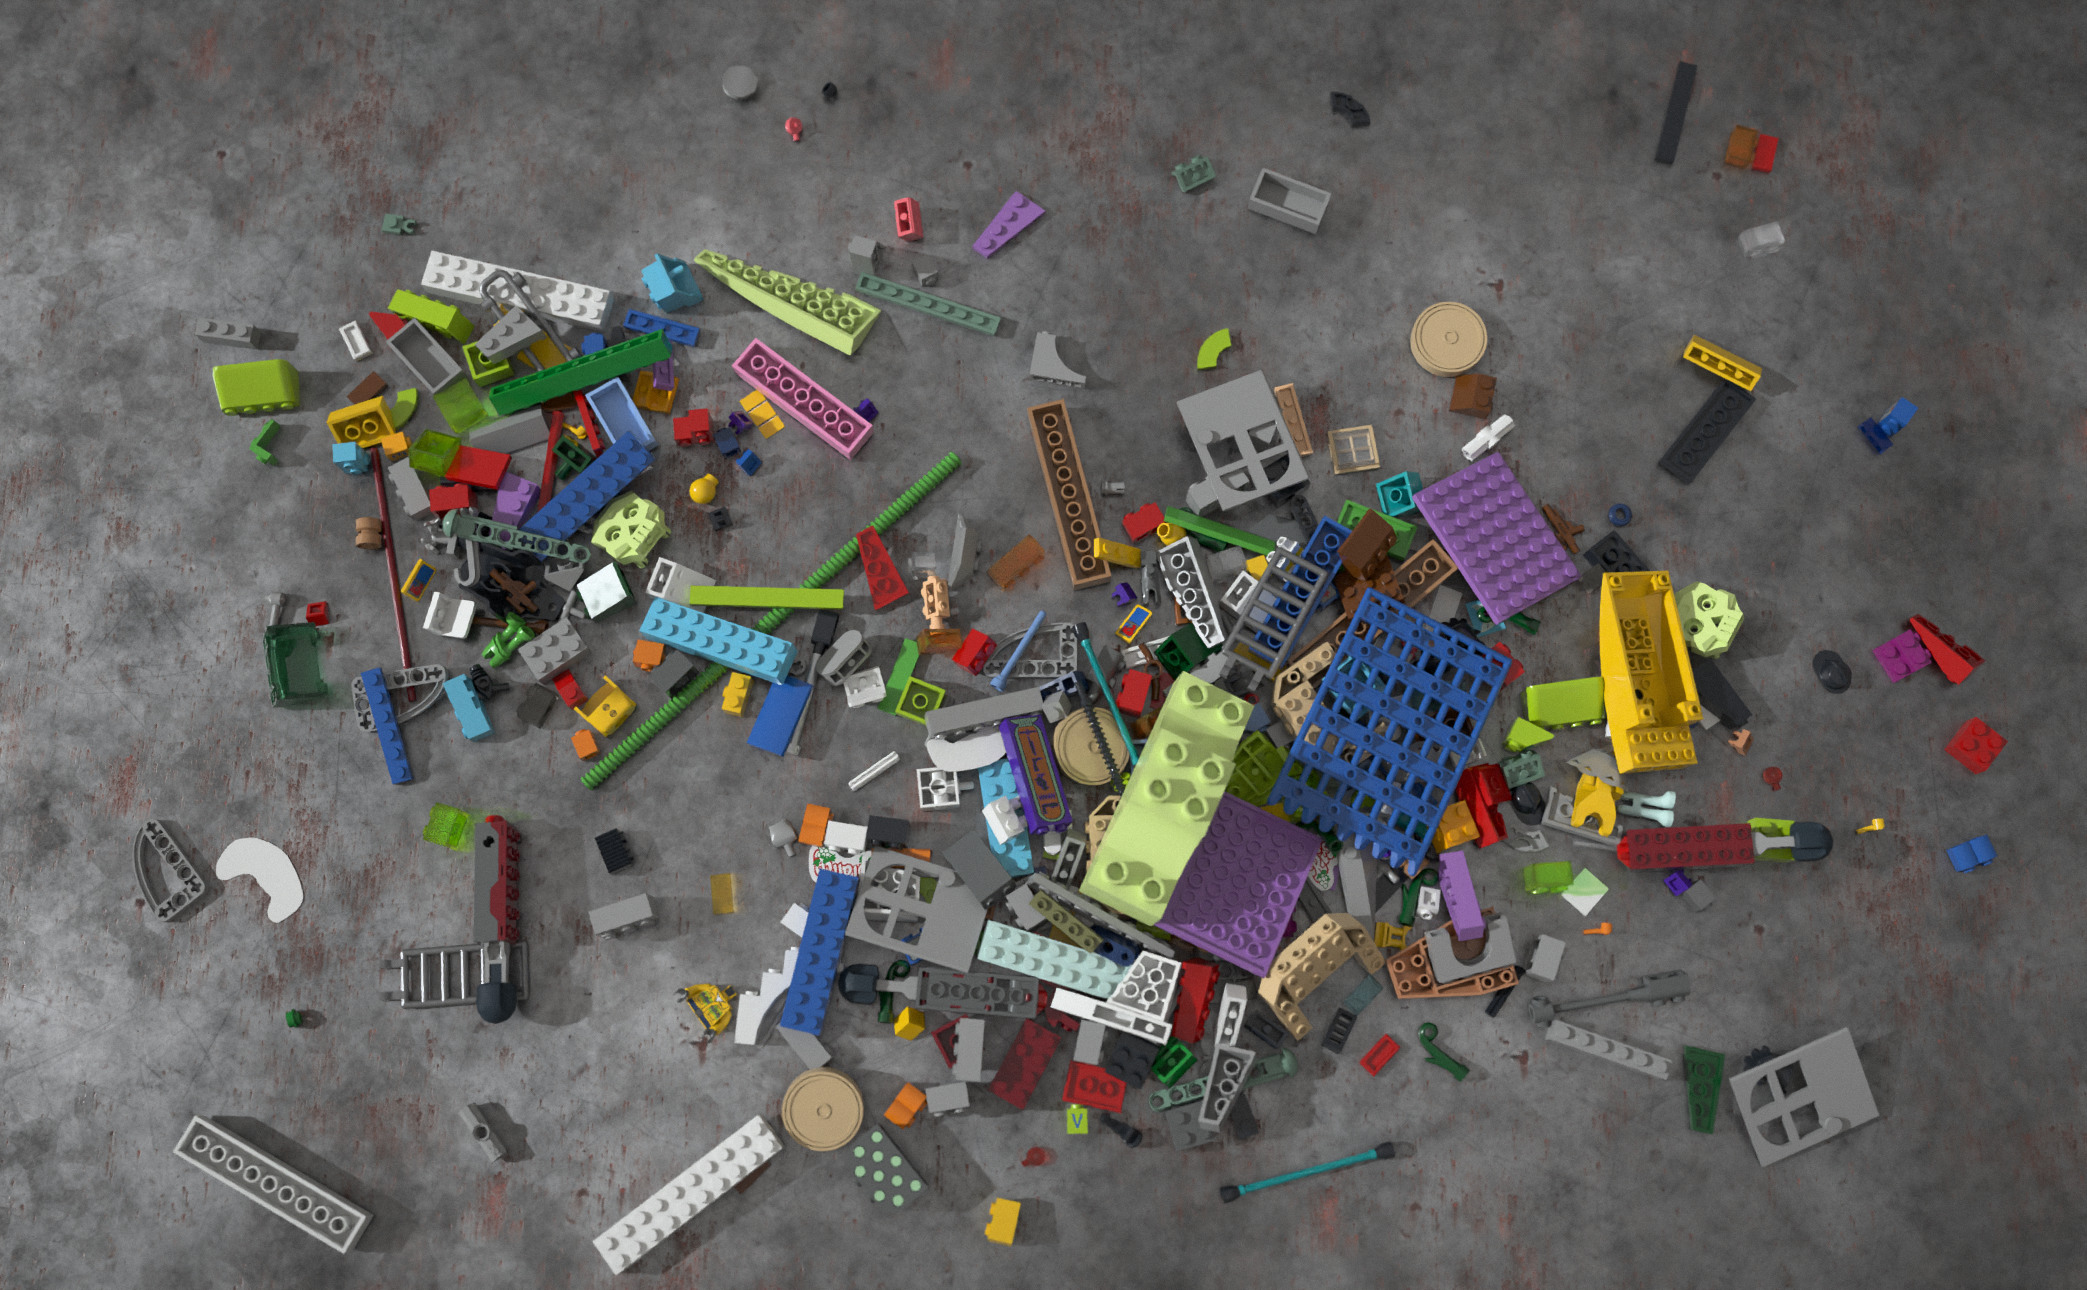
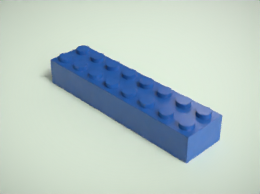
M627 431L519 530L564 541L568 540L657 458L632 431ZM524 535V537L520 538V540L524 544H533L532 548H535L534 546L537 538L534 537V540L531 541L527 539L526 535ZM540 540L538 546L541 550H547L549 543L547 540ZM533 552L541 562L549 557L548 555Z
M1323 516L1301 558L1326 570L1329 575L1280 664V670L1286 664L1341 567L1342 561L1338 554V549L1352 532V530L1326 516ZM1296 564L1291 573L1313 586L1319 578V575ZM1286 581L1282 588V591L1303 602H1306L1310 592L1289 581ZM1277 597L1272 606L1294 619L1298 617L1301 611L1300 608ZM1270 614L1266 616L1263 624L1286 636L1292 628L1291 625ZM1258 630L1253 639L1277 653L1283 644ZM1249 647L1248 652L1270 664L1273 663L1274 660Z
M819 869L780 1023L781 1027L822 1036L847 936L845 932L853 912L860 884L859 877Z

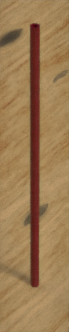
M371 448V459L403 668L409 669L411 668L379 453L378 448ZM406 687L408 701H417L415 687Z

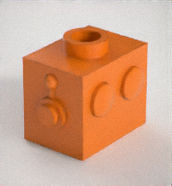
M637 640L636 648L633 650V663L635 667L651 672L657 665L661 666L667 656L665 645Z

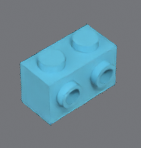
M356 442L332 444L333 463L344 473L359 475L362 472L368 471L370 456Z

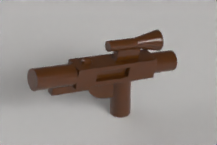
M1549 504L1543 506L1542 509L1549 517L1551 525L1558 532L1557 535L1555 532L1553 534L1563 549L1566 550L1569 547L1574 554L1581 551L1575 543L1573 535L1584 532V526L1581 524L1573 527L1569 521L1562 519L1556 509L1552 510Z
M494 568L490 572V575L503 586L502 588L513 595L511 598L507 596L505 599L516 608L519 614L525 610V608L519 605L520 602L532 613L538 609L526 596V594L538 587L534 581L524 585L520 581H513L503 571L499 573Z

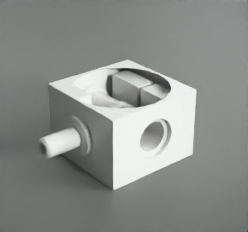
M938 767L917 769L920 808L922 812L961 808L959 797L961 790L974 788L973 781L960 782L957 771H943Z

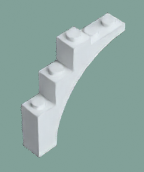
M791 947V950L785 951L783 974H780L781 970L769 969L768 972H763L760 996H758V992L746 991V995L740 994L734 1043L757 1045L760 1029L766 1015L774 1003L789 990L799 947ZM841 960L837 973H842L846 968V965L842 964Z

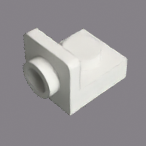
M1420 887L1416 917L1426 920H1434L1439 911L1440 890Z

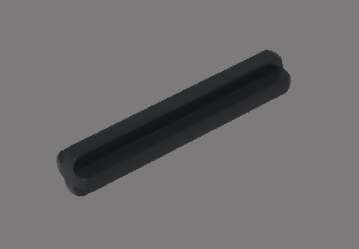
M1515 965L1514 970L1519 981L1525 970L1521 966ZM1516 985L1499 989L1485 1010V1013L1494 1018Z

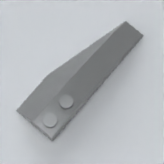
M1186 536L1156 551L1167 587L1173 592L1177 602L1185 610L1186 616L1196 627V631L1207 648L1210 649L1225 642L1226 637L1218 600L1198 540Z
M1334 825L1332 829L1335 836H1337L1338 825ZM1352 833L1346 841H1342L1343 849L1336 853L1347 911L1366 928L1372 940H1374L1377 859L1372 855L1373 842H1370L1363 850H1357L1355 848L1356 834Z

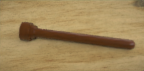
M474 616L472 624L508 627V624L500 619ZM539 620L535 623L526 622L525 626L530 627L534 633L540 635L549 629V622Z

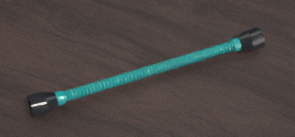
M1086 622L1078 623L1071 629L1082 647L1085 648L1095 675L1099 679V684L1113 713L1112 715H1114L1115 722H1117L1119 731L1122 733V738L1126 742L1125 745L1132 758L1134 770L1140 757L1132 743L1130 734L1126 729L1127 727H1125L1124 720L1121 718L1120 711L1117 709V704L1098 664L1099 662H1097L1098 660L1091 646Z
M1391 1141L1379 1144L1368 1152L1346 1157L1343 1160L1338 1159V1161H1331L1328 1164L1313 1166V1168L1310 1167L1298 1170V1172L1266 1179V1181L1251 1183V1185H1228L1219 1189L1225 1204L1235 1201L1240 1196L1246 1195L1245 1193H1249V1191H1257L1262 1188L1264 1189V1187L1274 1186V1184L1279 1185V1183H1286L1289 1180L1304 1178V1176L1307 1177L1319 1174V1172L1322 1173L1334 1168L1366 1161V1159L1386 1160L1395 1157V1152Z

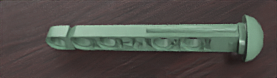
M458 509L450 510L443 520V531L449 538H452L454 534H458V537L481 543L485 542L511 550L515 547L561 559L569 558L570 561L578 563L587 562L591 557V551L585 545L577 543L572 545L568 541L518 530L517 526L467 514H462L461 516ZM483 526L491 528L492 533L489 537L482 535L481 529ZM505 530L511 534L509 541L501 539L500 534L502 531ZM526 535L528 540L533 541L534 537H536L535 548H532L533 544L526 543L525 546L522 545L523 542L520 541V538ZM540 540L548 541L549 548L547 550L539 548ZM560 544L568 547L566 555H561L558 552ZM579 549L587 551L586 559H579L577 557Z
M1281 1048L1282 1054H1274L1257 1059L1254 1068L1260 1071V1075L1256 1078H1252L1249 1075L1243 1089L1283 1078L1287 1074L1292 1079L1297 1074L1299 1067L1295 1054L1287 1048ZM1264 1065H1265L1266 1075H1264V1073H1263V1068H1262V1066H1264ZM1209 1076L1171 1087L1168 1091L1164 1089L1154 1092L1149 1098L1151 1109L1155 1112H1163L1172 1109L1171 1106L1180 1107L1203 1100L1206 1091L1204 1083L1208 1082ZM1194 1086H1200L1203 1090L1201 1094L1194 1095L1191 1089ZM1179 1091L1183 1093V1098L1180 1101L1173 1100L1172 1095L1174 1092ZM1157 1097H1161L1164 1100L1163 1105L1160 1107L1153 1105V1100Z

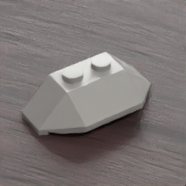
M958 513L947 586L948 591L955 590L974 576V570H978L979 559H976L977 552H981L982 541H979L978 533L963 514Z

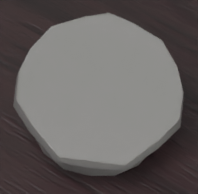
M730 67L722 77L724 92L735 100L746 99L756 91L758 79L749 67Z

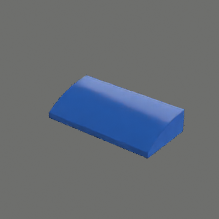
M790 676L786 677L783 685L772 683L747 744L784 757L814 686Z

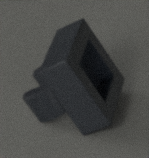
M726 506L708 513L715 532L733 525Z

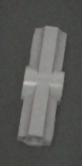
M475 1102L467 1105L459 1112L472 1132L473 1138L479 1142L492 1162L497 1161L508 1152L495 1133L494 1127L488 1123ZM482 1127L487 1129V1135L484 1138L479 1134Z

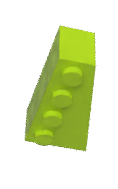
M397 289L388 306V309L393 314H397L399 318H405L409 322L415 318L424 328L432 332L436 330L449 339L453 336L463 345L466 344L474 328V325L460 313L461 310L454 305L446 306V304L439 300L431 301L427 296H417L410 290L402 291Z

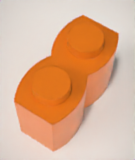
M807 804L799 835V843L823 848L828 821H833L834 819L831 808Z
M907 1082L884 1116L902 1130L905 1127L910 1128L916 1120L913 1116L917 1110L922 1112L928 1102L925 1100L927 1096L913 1084Z

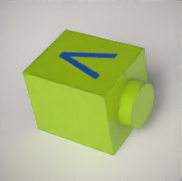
M1083 1104L1071 1105V1109H1067V1134L1088 1133L1087 1108L1083 1109Z

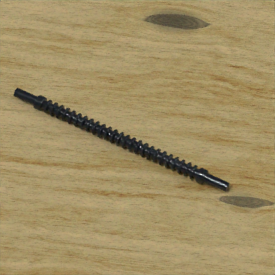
M1081 680L1076 681L1074 685L1081 700V708L1085 709L1083 712L1087 714L1085 717L1089 719L1087 722L1091 724L1089 727L1093 729L1094 739H1097L1096 744H1099L1098 749H1101L1100 754H1103L1102 759H1105L1104 764L1108 765L1106 769L1110 770L1108 774L1112 775L1110 779L1114 780L1113 785H1116L1115 790H1118L1117 796H1120L1121 799L1126 784H1123L1122 774L1118 773L1120 769L1116 768L1118 764L1114 763L1116 759L1112 758L1114 754L1110 753L1111 748H1108L1109 743H1106L1105 733L1101 731L1103 728L1099 726L1101 723L1097 721L1099 718L1095 716L1097 713L1093 711L1095 708L1091 706L1093 704L1092 700L1088 698Z

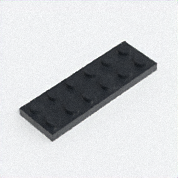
M1724 378L1660 459L1659 463L1687 484H1690L1756 401V398L1737 384Z

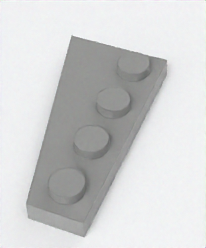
M1552 786L1549 788L1541 824L1617 847L1621 840L1623 826L1615 822L1612 833L1605 837L1598 832V820L1593 816H1586L1582 826L1578 828L1571 825V817L1575 801L1570 796L1559 793L1556 788Z

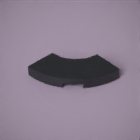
M1330 93L1332 111L1344 114L1350 120L1352 127L1370 125L1369 114L1362 103L1360 104L1352 96L1345 93Z

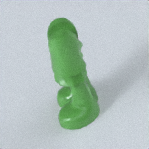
M509 612L506 615V621L509 625L503 633L498 632L496 636H493L491 642L481 654L484 659H489L495 654L489 662L492 668H497L503 662L509 660L512 655L511 652L521 643L535 638L533 630L525 626L526 622L513 612ZM517 632V635L509 643H507V641Z

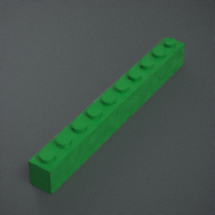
M663 329L495 386L491 388L489 399L499 416L511 414L515 410L529 408L533 404L546 402L556 396L561 397L573 390L578 391L585 386L596 385L600 381L613 379L617 375L631 373L640 367H648L652 363L666 361L671 357L672 345Z

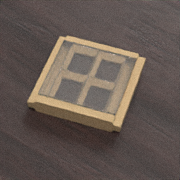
M1372 425L1327 431L1335 475L1380 468Z

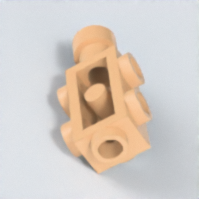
M939 576L927 577L928 581L923 582L921 590L925 603L923 614L927 620H931V625L929 626L930 634L945 633V624H943L942 619L950 617L947 580L939 579Z

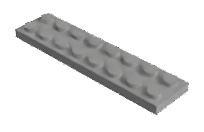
M1039 872V874L1035 873L1028 877L1025 884L1038 892L1040 889L1044 890L1064 907L1096 925L1135 942L1140 947V950L1172 959L1175 951L1170 949L1171 946L1163 941L1157 942L1150 933L1145 931L1141 933L1136 930L1137 927L1134 924L1118 920V915L1112 912H1104L1097 903H1088L1084 900V896L1077 892L1071 893L1067 891V887L1059 882L1056 884L1049 880L1050 877L1044 873Z

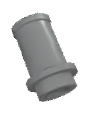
M1107 480L1101 482V494H1124V482H1107Z

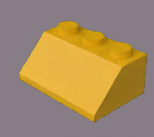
M383 396L330 412L326 422L338 444L356 442L361 448L381 443V438L396 434L391 411Z

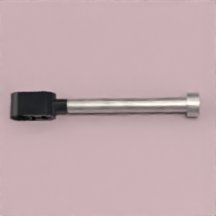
M823 609L819 610L812 633L811 644L815 645L804 682L812 684L814 687L818 677L816 670L817 661L824 655L826 647H831L839 621V613ZM814 687L785 752L787 755L799 757L801 746L798 743Z

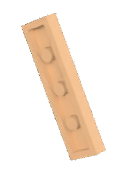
M1293 383L1275 387L1274 392L1278 406L1283 409L1282 415L1300 456L1312 455L1313 451Z

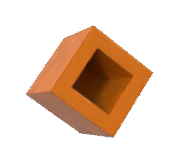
M589 729L580 730L575 733V736L571 737L578 756L582 761L602 754L593 733Z

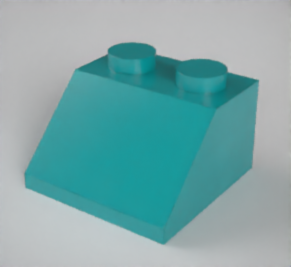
M1405 471L1376 484L1383 514L1399 518L1420 512V509L1412 499L1414 494L1423 490L1418 472Z

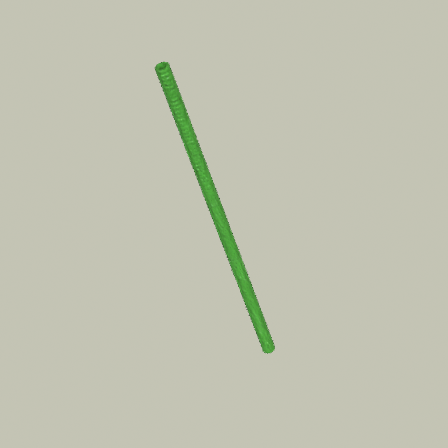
M949 452V456L946 455L944 460H940V464L937 463L936 467H932V471H928L927 475H923V479H919L918 483L915 482L914 487L911 486L909 491H905V495L902 494L901 498H897V502H893L892 506H888V510L885 509L883 514H879V518L876 517L874 522H870V526H874L878 535H882L883 531H887V527H891L892 523H896V519L899 520L901 515L904 516L905 511L908 512L910 507L913 508V504H917L918 500H922V496H926L927 492L930 493L931 488L934 489L936 484H940L939 481H943L944 477L949 476L948 473H952L953 469H957V466L962 464L960 458L954 452ZM853 537V541H849L848 545L845 544L843 549H839V553L836 552L834 557H830L831 560H827L825 565L822 564V568H818L817 572H813V576H809L808 580H804V584H800L799 588L821 589L822 585L825 586L826 581L829 582L830 578L835 577V573L838 574L839 570H843V566H847L848 562H852V558H856L857 554H861L857 537ZM773 608L772 612H768V616H763L764 619H760V623L754 624L755 627L750 629L764 634L771 633L772 629H776V625H780L781 621H785V618L790 617L789 614H793L794 610L798 608ZM715 662L713 664L710 663L709 668L706 667L704 672L701 671L700 676L697 675L695 680H691L692 683L686 684L687 687H683V691H678V695H674L672 700L669 699V703H665L663 708L660 707V711H656L654 716L651 715V719L646 720L645 724L642 723L641 728H636L637 731L632 732L631 736H627L628 739L626 741L623 740L622 744H618L617 749L614 748L612 753H608V757L605 756L603 761H599V765L596 764L594 769L591 768L590 773H585L586 776L581 777L583 784L593 791V787H597L599 782L602 783L604 777L607 778L608 774H612V770H616L618 765H622L621 762H626L627 757L630 758L632 753L635 754L636 749L639 750L641 745L644 746L645 741L648 742L650 737L653 738V734H657L659 729L662 730L664 724L667 725L668 721L671 722L673 716L676 717L677 713H681V709H685L687 704L690 705V701H695L694 698L696 696L699 697L700 693H704L705 688L708 689L709 685H713L714 680L717 681L719 676L722 677L723 672L726 673V670L731 668Z

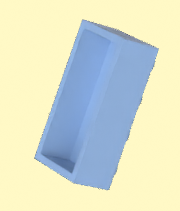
M619 377L585 395L613 444L627 431H632L649 451L659 445Z

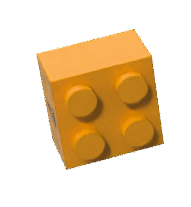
M1465 800L1447 806L1432 839L1437 853L1480 837Z

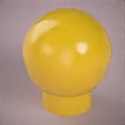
M708 473L704 478L695 480L689 490L693 501L698 504L711 502L716 494L715 487L719 481Z
M1167 522L1159 525L1157 534L1161 541L1168 546L1186 537V530L1183 527Z

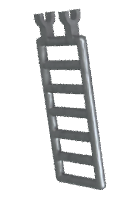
M1278 547L1221 650L1222 654L1227 656L1228 659L1219 676L1226 679L1235 661L1256 672L1247 688V691L1253 694L1263 676L1272 679L1329 573L1290 551ZM1281 556L1319 575L1315 585L1313 586L1277 567L1276 565ZM1272 573L1310 592L1306 602L1267 583ZM1263 589L1300 608L1301 611L1298 617L1294 619L1258 600ZM1254 606L1291 625L1292 628L1286 636L1250 617L1249 615ZM1247 623L1282 642L1283 644L1279 652L1277 653L1241 634L1240 631L1244 624ZM1238 640L1272 658L1274 661L1269 670L1232 651L1231 648L1234 642Z
M518 940L516 945L510 946V949L520 948L521 992H517V1000H526L529 998L528 942L526 940ZM479 944L403 949L400 953V959L378 960L379 969L401 968V991L379 992V1001L401 1000V1007L403 1009L476 1004V996H469L468 952L480 951L481 984H484V947ZM460 953L461 997L449 998L448 954ZM440 954L441 998L429 999V955ZM420 956L421 1000L409 1001V957Z

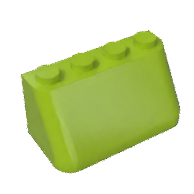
M274 359L213 367V379L220 408L227 416H236L237 413L254 414L256 411L262 410L272 412L279 408L290 410L293 407L300 406L298 370L287 360Z
M1603 677L1534 685L1525 688L1520 693L1524 720L1544 730L1545 728H1552L1553 731L1561 730L1567 725H1571V728L1583 726V723L1589 722L1590 725H1598L1605 719Z

